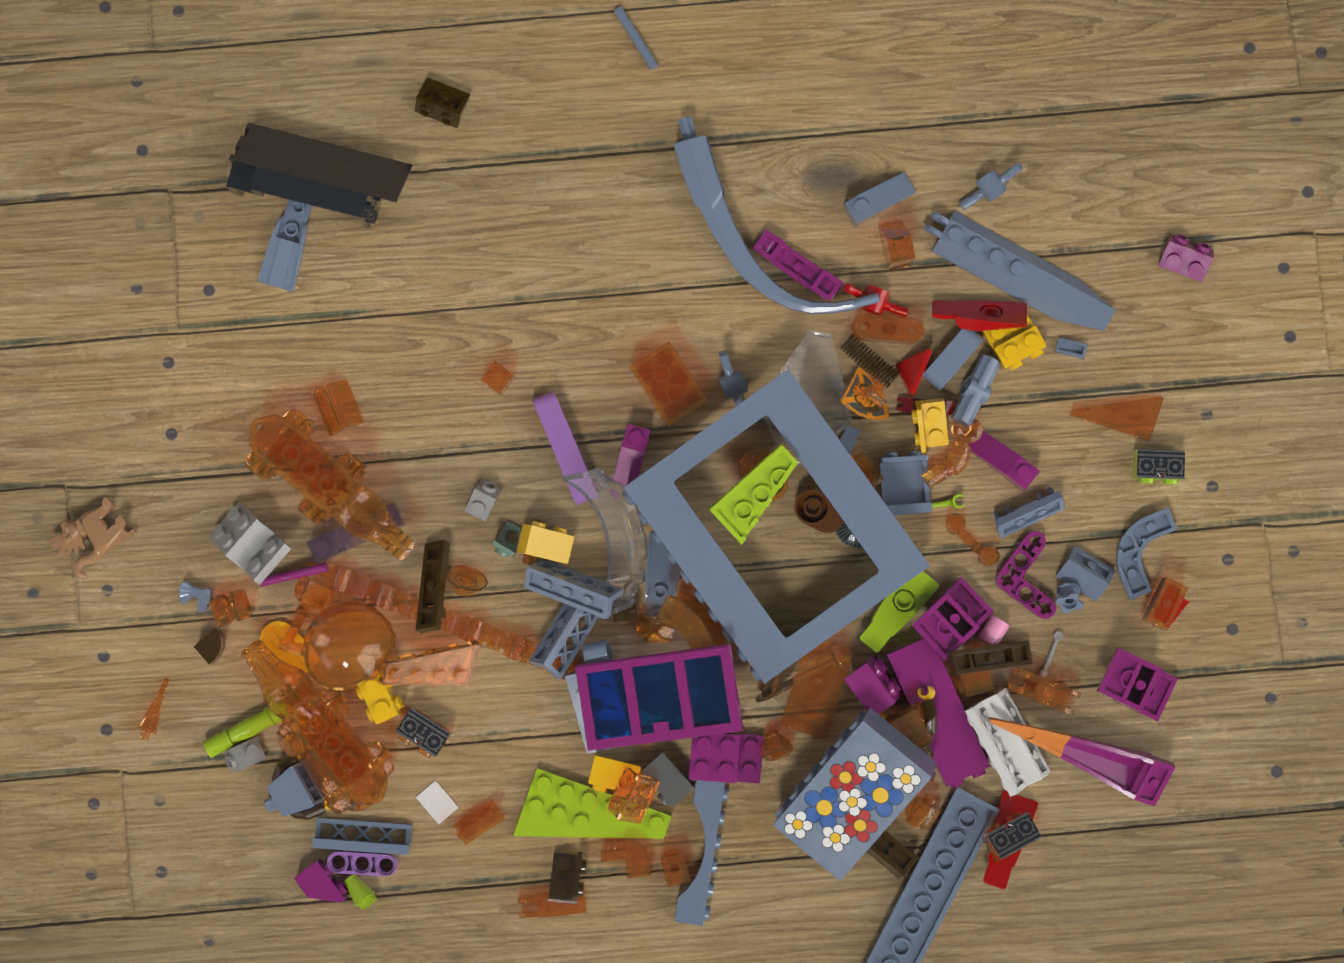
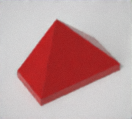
M929 349L895 365L900 372L899 375L907 394L911 397L916 393L932 353Z

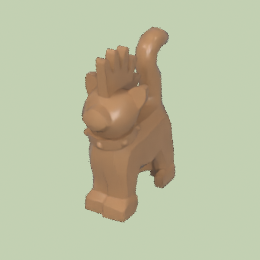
M107 496L102 500V505L97 509L88 511L81 517L76 516L75 521L64 520L60 525L62 533L47 542L48 544L56 543L51 548L52 551L60 548L58 556H61L67 550L66 556L69 558L73 549L76 554H79V547L84 550L86 549L83 537L88 535L94 546L93 552L79 557L73 564L75 576L82 580L87 579V574L82 570L84 565L94 564L105 553L115 546L124 543L136 533L121 515L115 518V524L112 526L106 523L104 519L115 507Z

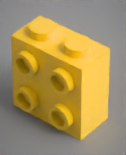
M379 670L356 681L358 684L355 687L360 700L364 699L368 708L365 711L371 722L375 721L376 725L403 713L401 709L404 708L403 701L399 694H394L391 688L394 686V682L389 673Z

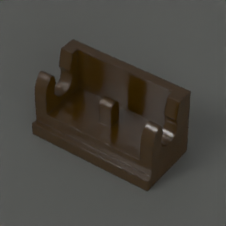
M884 831L866 851L897 878L904 877L918 859L916 855L887 831Z

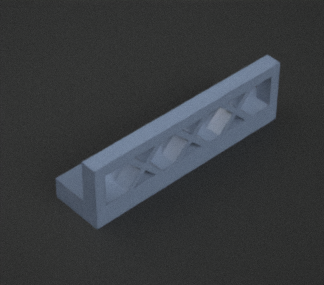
M541 558L527 566L524 588L603 619L611 616L613 601L623 594V589L546 559Z
M564 603L529 661L534 666L545 668L556 679L561 680L597 621L598 616ZM585 616V625L582 629L578 630V621L581 617ZM573 636V645L570 649L566 650V641L569 637ZM561 656V665L556 670L552 664L556 657Z
M317 817L312 848L408 855L411 846L412 824ZM322 823L332 824L337 832L331 837H321ZM336 824H342L344 826L340 829ZM348 825H355L361 834L355 839H348L342 831ZM360 826H368V828L363 830ZM372 827H379L385 835L379 841H372L366 832ZM384 828H393V829H391V830L387 833V831H386ZM395 829H406L405 843L395 842L390 834ZM338 834H340L343 838H335V837H336ZM364 836L367 840H358V839H359L360 837ZM387 837L391 842H384L383 840Z

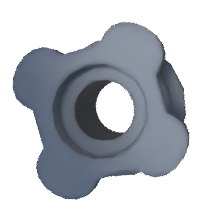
M1066 582L1058 586L1056 590V603L1060 605L1062 613L1068 614L1072 610L1083 608V601L1079 600L1080 587L1077 584Z

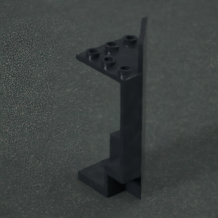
M248 123L244 136L241 135L235 146V155L231 154L228 158L232 166L226 187L234 195L243 197L244 192L263 197L264 194L358 217L364 227L370 229L371 224H375L377 220L378 210H375L377 201L381 202L383 199L397 203L413 164Z

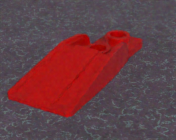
M933 300L932 317L942 320L955 319L956 325L959 328L972 331L1020 328L1027 326V303L982 300L956 302Z
M1004 790L998 804V809L1000 810L993 822L991 831L1026 812L1029 813L1033 820L1038 802L1017 794L1010 797L1008 791ZM989 839L986 855L989 861L983 877V883L1004 890L1007 887L1011 870L1014 868L1022 849L1001 859Z

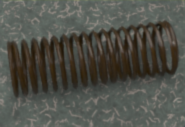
M851 334L840 348V350L843 349L842 353L846 351L845 355L850 352L848 358L852 356L851 360L855 358L854 362L859 359L857 365L860 364V367L864 365L863 369L867 367L866 372L871 368L869 374L872 373V376L876 374L875 379L879 376L877 381L881 380L880 384L884 382L883 386L888 383L886 386L888 388L900 374L899 370L894 373L896 370L894 368L891 371L893 366L889 367L890 363L886 365L887 361L882 364L884 359L878 363L881 356L877 358L878 354L873 357L875 351L870 355L872 349L869 351V347L865 349L866 344L861 348L864 342L857 347L861 340L856 342L858 339L856 337L852 341L855 335Z

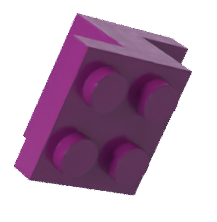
M960 577L911 626L945 661L947 659L946 652L957 650L980 628L979 625L994 611Z
M1116 648L1097 691L1114 699L1113 701L1158 722L1178 678L1161 671L1162 668L1120 648Z
M724 733L692 737L689 780L760 784L763 736Z

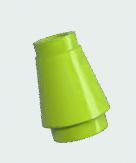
M353 874L344 881L355 906L361 910H365L377 900L374 895L376 892L357 875Z

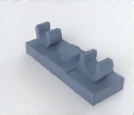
M1048 487L1049 496L1043 497L1040 492H1037V500L1023 504L1014 512H1011V509L1006 506L1005 511L1007 515L1000 517L995 511L994 519L999 537L1003 538L1064 510L1063 496L1060 491L1054 492L1052 487Z

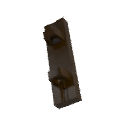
M446 540L425 543L415 628L420 634L441 630L442 618H446V609L443 607L446 575H450L451 566L448 564L450 543Z
M1029 640L946 652L951 676L1033 664Z

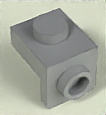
M481 479L474 488L465 512L486 522L502 489L493 482Z
M257 737L225 752L226 764L234 773L267 759Z

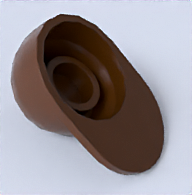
M814 489L805 490L795 500L794 510L798 519L820 532L832 533L838 530L844 523L831 502L821 491Z

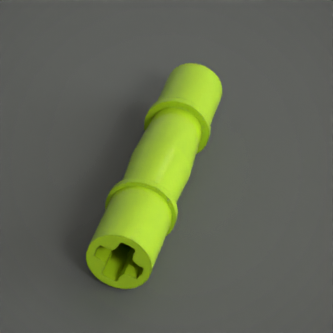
M286 697L269 707H265L264 711L244 719L229 729L224 728L223 731L204 740V748L208 755L213 758L235 747V744L255 736L271 725L274 727L281 721L297 714L296 709L290 698Z

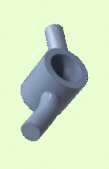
M1017 162L1000 175L993 170L976 182L979 190L959 202L962 209L966 210L984 197L988 202H991L1005 193L1008 189L1004 183L1023 170L1022 164Z
M721 351L719 358L725 375L718 377L725 399L733 397L735 406L744 401L742 394L748 392V388L742 371L734 372L728 352Z

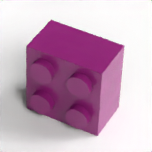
M875 655L851 671L844 680L866 710L870 707L877 714H880L894 704L903 693L898 680L895 677L891 678L887 672L888 667L886 663Z

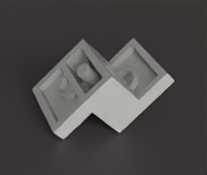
M240 501L229 510L225 519L214 527L209 536L210 540L227 558L241 567L259 585L291 550L273 529L257 518Z

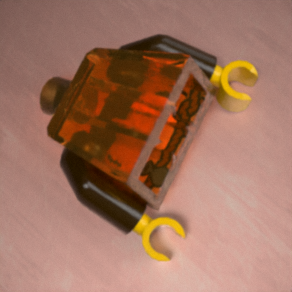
M928 685L929 692L926 696L922 688L918 689V695L924 699L923 702L919 700L888 718L882 712L879 715L932 758L934 752L929 745L934 741L937 732V712L934 700H931L935 696V689Z

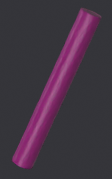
M327 562L269 575L260 584V587L328 572L329 567Z

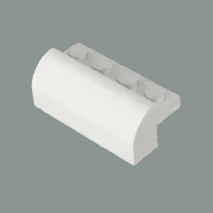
M1006 688L966 708L967 720L974 727L980 745L988 753L990 763L997 770L1001 778V784L1008 791L1010 797L1051 773L1037 745L990 722L988 717L1025 724Z

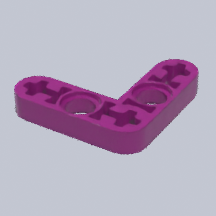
M1033 531L1026 534L997 573L995 582L999 589L1041 619H1048L1056 612L1055 602L1022 578L1046 545L1044 535L1038 531ZM1038 536L1040 546H1034L1030 550L1031 553H1034L1031 557L1028 552L1021 550V548L1024 546L1027 549L1030 546L1031 541L1029 537L1035 538ZM1018 554L1024 555L1027 559V564L1023 568L1017 567L1014 563V558ZM1008 565H1010L1013 570L1020 572V574L1017 576L1016 573H1013L1010 578L1012 584L1003 586L1001 576H1007L1011 570L1007 569ZM1024 587L1032 591V597L1028 601H1023L1019 596L1020 590ZM1037 594L1041 597L1037 601L1041 604H1046L1047 602L1050 604L1048 606L1049 610H1051L1050 613L1044 612L1041 614V607L1037 604H1034L1033 608L1030 606L1035 601Z

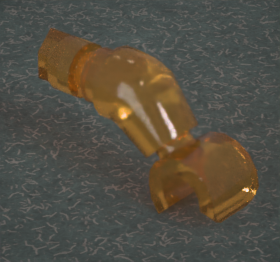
M977 419L973 420L970 430L966 435L963 434V428L952 425V433L958 439L957 442L953 443L949 454L945 456V460L940 462V466L935 465L921 475L929 488L946 480V476L958 475L966 469L971 452L969 443L976 442L981 437L983 431L982 424Z

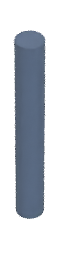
M622 6L615 9L614 13L650 70L659 66Z

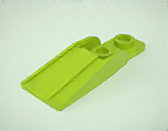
M925 572L919 573L881 601L872 616V622L859 637V640L873 652L878 653L889 638L893 637L922 608L939 588V584Z

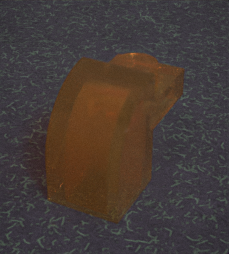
M623 838L624 848H619V844L605 846V850L600 852L601 862L625 859L627 878L652 875L648 851L640 842L634 839Z

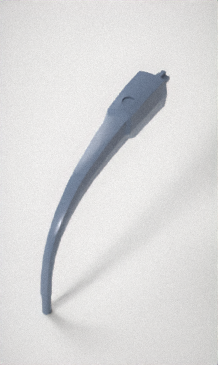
M692 116L678 120L683 141L674 143V148L692 201L700 209L714 238L730 263L745 281L771 301L790 310L808 314H834L856 310L857 308L880 302L878 293L838 302L809 301L796 297L778 286L757 264L734 223L724 198L725 192L708 138L705 135L697 137Z

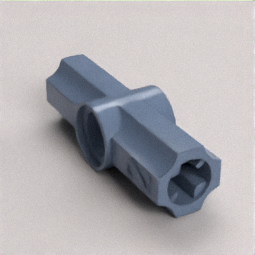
M987 355L980 356L972 375L961 386V397L951 416L955 422L967 427L971 426L980 406L988 400L992 388L990 385L1001 365L998 360Z

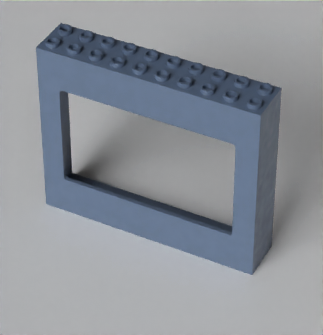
M789 369L624 487L626 491L623 494L625 499L631 506L633 504L637 506L640 510L637 515L644 525L650 524L654 530L651 534L659 545L661 543L665 545L668 549L665 554L673 564L678 563L682 569L679 572L687 584L691 582L696 588L694 594L701 603L704 601L709 606L707 612L715 623L720 621L724 627L722 628L723 635L729 642H735L738 646L735 651L743 662L748 660L751 665L750 672L757 681L762 680L764 684L930 566ZM764 416H768L879 569L876 575L789 637L783 636L674 484L676 479Z

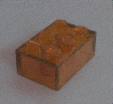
M670 341L629 366L631 373L667 428L675 425L708 403L707 398Z

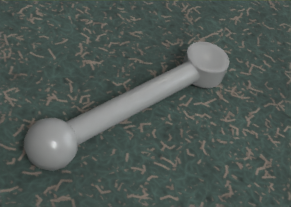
M1060 631L1053 634V644L1043 669L1039 671L1041 678L1047 677V669L1057 644L1063 639V633Z

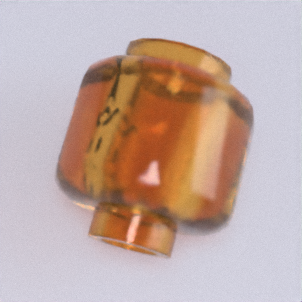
M927 793L924 796L917 794L905 808V815L907 816L905 820L918 830L930 828L940 814V809L936 805L938 801Z

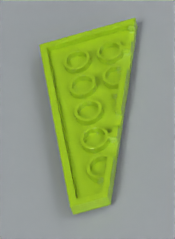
M537 768L513 836L664 839L672 815L607 792L594 790L590 786Z

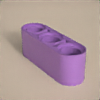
M337 850L328 857L327 866L332 872L340 874L390 876L398 869L399 860L394 854ZM336 855L344 857V867L339 868L335 866L333 860ZM359 857H366L368 859L369 867L367 869H361L358 866L357 860ZM388 858L393 862L392 870L386 871L382 868V859Z

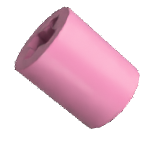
M991 615L978 638L990 646L998 645L1010 626L1001 619Z

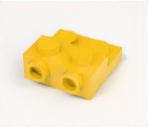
M1028 315L1026 327L981 331L1003 370L1010 368L1011 371L1023 365V359L1030 356L1031 360L1044 354L1042 349L1047 346L1036 325L1032 324Z

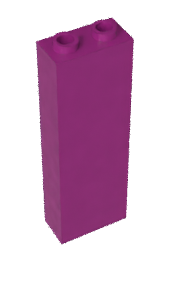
M924 638L886 654L885 656L894 676L902 687L901 691L909 709L911 705L920 706L924 701L918 695L919 688L924 690L925 696L929 692L928 685L935 689V696L931 700H934L937 712V732L935 735L924 739V742L933 752L930 755L937 762L936 768L943 784L955 788L965 783L964 778L971 775L973 778L984 775L986 773L985 769L989 768L990 765L972 726L967 720V714L939 654ZM918 710L919 714L913 715L918 729H920L921 725L924 724L922 719L925 722L926 720L924 713Z

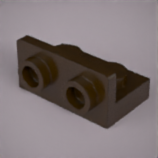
M427 77L416 97L415 112L424 117L440 121L444 125L458 128L461 116L470 100V94Z
M578 851L577 855L554 853L549 902L577 904L578 897H583L584 883L580 882V874H585L587 862L586 859H582L583 852Z

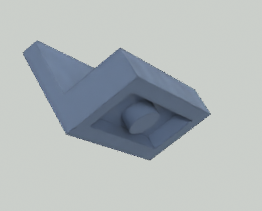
M1074 546L1056 577L1065 583L1073 582L1080 587L1081 593L1097 601L1109 586L1115 570L1077 546Z

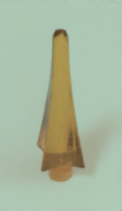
M168 678L163 680L152 705L138 728L142 729L139 739L148 742L151 733L156 734L164 695L169 683Z

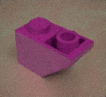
M321 859L294 878L308 898L341 903L348 898L345 894L348 892L345 885L340 880L336 881L331 875L334 872L328 868L327 862H322Z

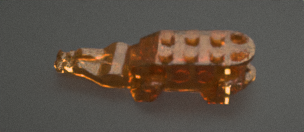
M290 409L283 417L269 415L257 418L252 422L249 436L252 452L245 460V467L263 481L266 478L271 479L272 476H279L304 497L299 503L298 511L308 520L318 525L320 522L329 521L333 516L352 537L377 544L399 561H403L414 549L415 542L394 523L384 500L361 484L364 481L363 477L366 475L365 470L367 466L350 453L342 454L336 460L310 438L313 431L311 426L314 422L300 410ZM262 424L264 427L257 431V425Z
M261 640L254 641L242 651L241 657L246 660L252 673L258 680L266 706L272 713L282 719L281 725L278 727L279 730L276 732L281 748L289 757L300 755L324 785L321 788L325 795L323 800L329 809L336 814H341L347 809L350 811H363L373 804L380 803L384 798L387 788V777L394 771V765L391 761L393 756L381 741L377 744L374 741L371 744L369 742L365 745L345 720L350 712L348 702L339 689L335 686L332 689L329 687L325 690L324 688L319 692L302 669L282 661Z

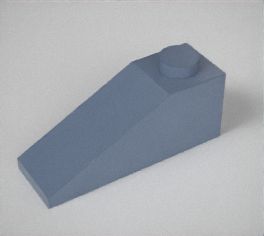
M904 172L847 201L843 208L854 227H857L912 196L916 191Z

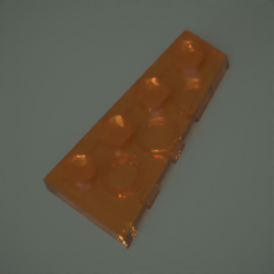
M471 640L466 645L459 646L458 644L448 645L447 649L438 651L434 648L426 650L424 654L415 655L411 653L384 659L379 681L382 685L468 686L480 643L477 640Z

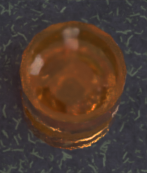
M244 589L230 592L229 597L223 594L210 598L212 613L218 627L231 624L234 618L237 621L252 618L250 603Z

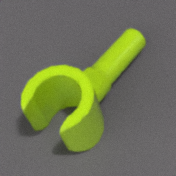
M957 494L945 501L932 502V508L951 506L953 509L963 508L965 505H956L955 499L964 496Z

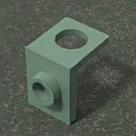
M509 521L505 524L497 540L492 542V545L496 547L494 552L506 559L508 555L512 557L516 555L519 539L515 544H509L505 540V534L510 530H514L520 538L522 530Z

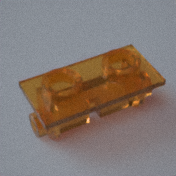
M491 799L455 823L453 827L459 839L467 845L505 820V817L494 800Z

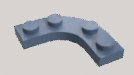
M1169 508L1157 511L1133 523L1125 531L1119 542L1116 553V568L1128 600L1152 592L1143 570L1142 553L1147 544L1155 538L1177 530Z

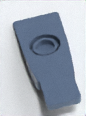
M288 201L285 214L279 218L271 235L259 273V282L294 291L306 243L309 224L307 222L312 209L311 205Z
M650 532L645 577V602L647 605L644 625L666 629L670 606H672L681 567L677 562L673 564L665 554L668 549L663 543L659 545L652 536V532Z

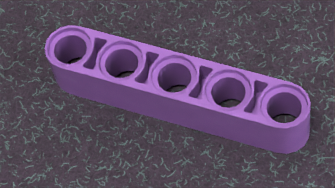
M554 390L533 398L532 401L576 505L598 497Z

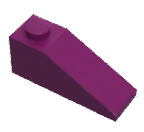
M627 424L609 494L625 498L623 495L626 492L624 487L639 477L651 430Z
M981 429L966 447L1021 491L1026 490L1040 472L1022 456Z

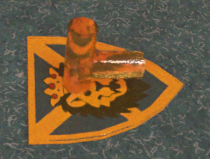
M858 367L841 402L857 415L867 419L881 420L890 418L886 404L887 401L881 392L882 384L875 382L861 367Z

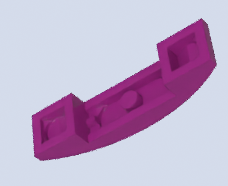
M767 229L753 247V250L776 268L828 302L832 300L843 284L841 280L825 269L822 270Z

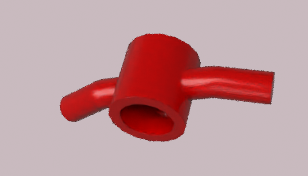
M846 283L843 287L844 292L856 298L878 293L880 302L860 307V309L882 316L883 311L886 310L905 318L909 309L887 301L890 293L884 289L868 285L866 291H863L849 283Z

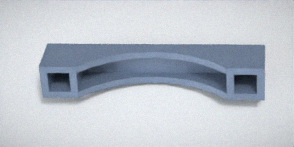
M696 780L693 803L700 814L704 827V854L695 877L678 895L674 922L703 926L704 920H709L710 906H706L707 897H712L714 883L710 882L711 872L716 873L718 859L714 858L715 849H720L722 835H718L717 832L718 826L723 825L725 811H721L722 801L727 802L729 788L725 787V782Z

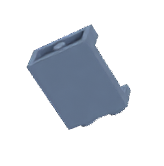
M921 451L908 452V456L899 457V453L884 454L885 458L879 459L881 497L892 514L931 513L932 502H930L928 455H922Z

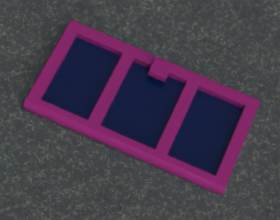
M730 644L577 664L575 666L588 751L744 730Z

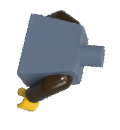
M307 744L300 745L298 753H292L277 764L271 777L272 783L267 787L271 797L264 801L265 807L269 812H274L278 809L283 817L291 815L294 819L310 820L325 814L328 809L336 811L340 808L341 805L334 808L329 805L332 799L338 798L337 796H330L326 803H322L325 798L304 760L299 761L301 758L309 759L313 754L312 751L306 756L301 754V750Z

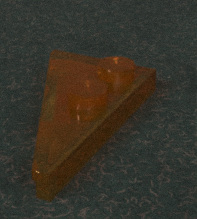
M1154 397L1073 409L1070 416L1150 441L1164 398Z

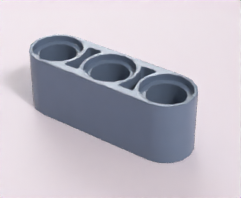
M962 329L922 376L940 391L984 339L975 331Z

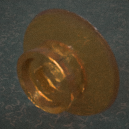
M457 565L447 570V580L452 585V590L458 595L472 596L475 592L483 590L488 584L485 575L475 568Z

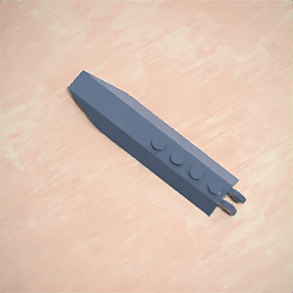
M934 211L932 212L930 217L934 221L946 226L943 232L927 224L923 228L928 234L939 239L932 250L933 253L1018 300L1026 302L1027 305L1055 320L1105 331L1116 310L1078 278L954 211L950 220Z

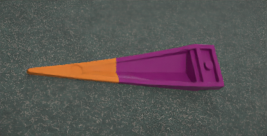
M988 717L992 724L1062 758L1133 800L1154 807L1176 768L1173 762L1152 756L1148 752Z

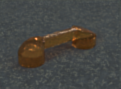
M959 513L951 514L945 522L947 532L952 535L957 534L978 555L977 559L981 565L988 567L995 565L1000 559L999 551L992 546L984 548L964 529L966 525L965 518Z

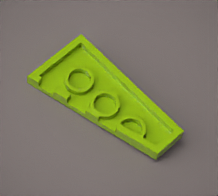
M782 444L778 445L709 508L741 545L746 540L751 529L759 521L766 507L772 502V498L797 465V460Z

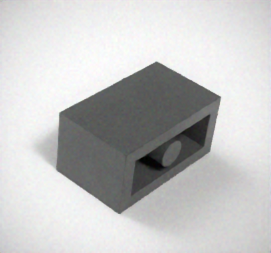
M663 751L641 770L644 774L641 777L649 788L654 786L660 792L657 797L665 806L670 804L674 807L694 789V786Z

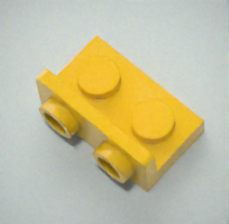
M944 398L915 401L916 409L912 410L913 424H918L919 431L914 432L916 446L920 445L921 453H925L927 447L949 445Z

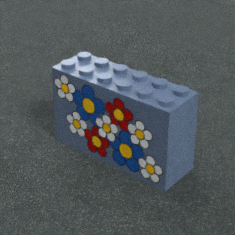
M870 707L865 713L861 710L849 727L850 730L846 728L840 734L834 747L831 745L826 750L819 764L816 762L804 781L801 780L793 789L794 792L789 798L786 797L778 807L779 809L774 814L776 820L773 826L839 881L843 879L932 778L937 764L935 760Z

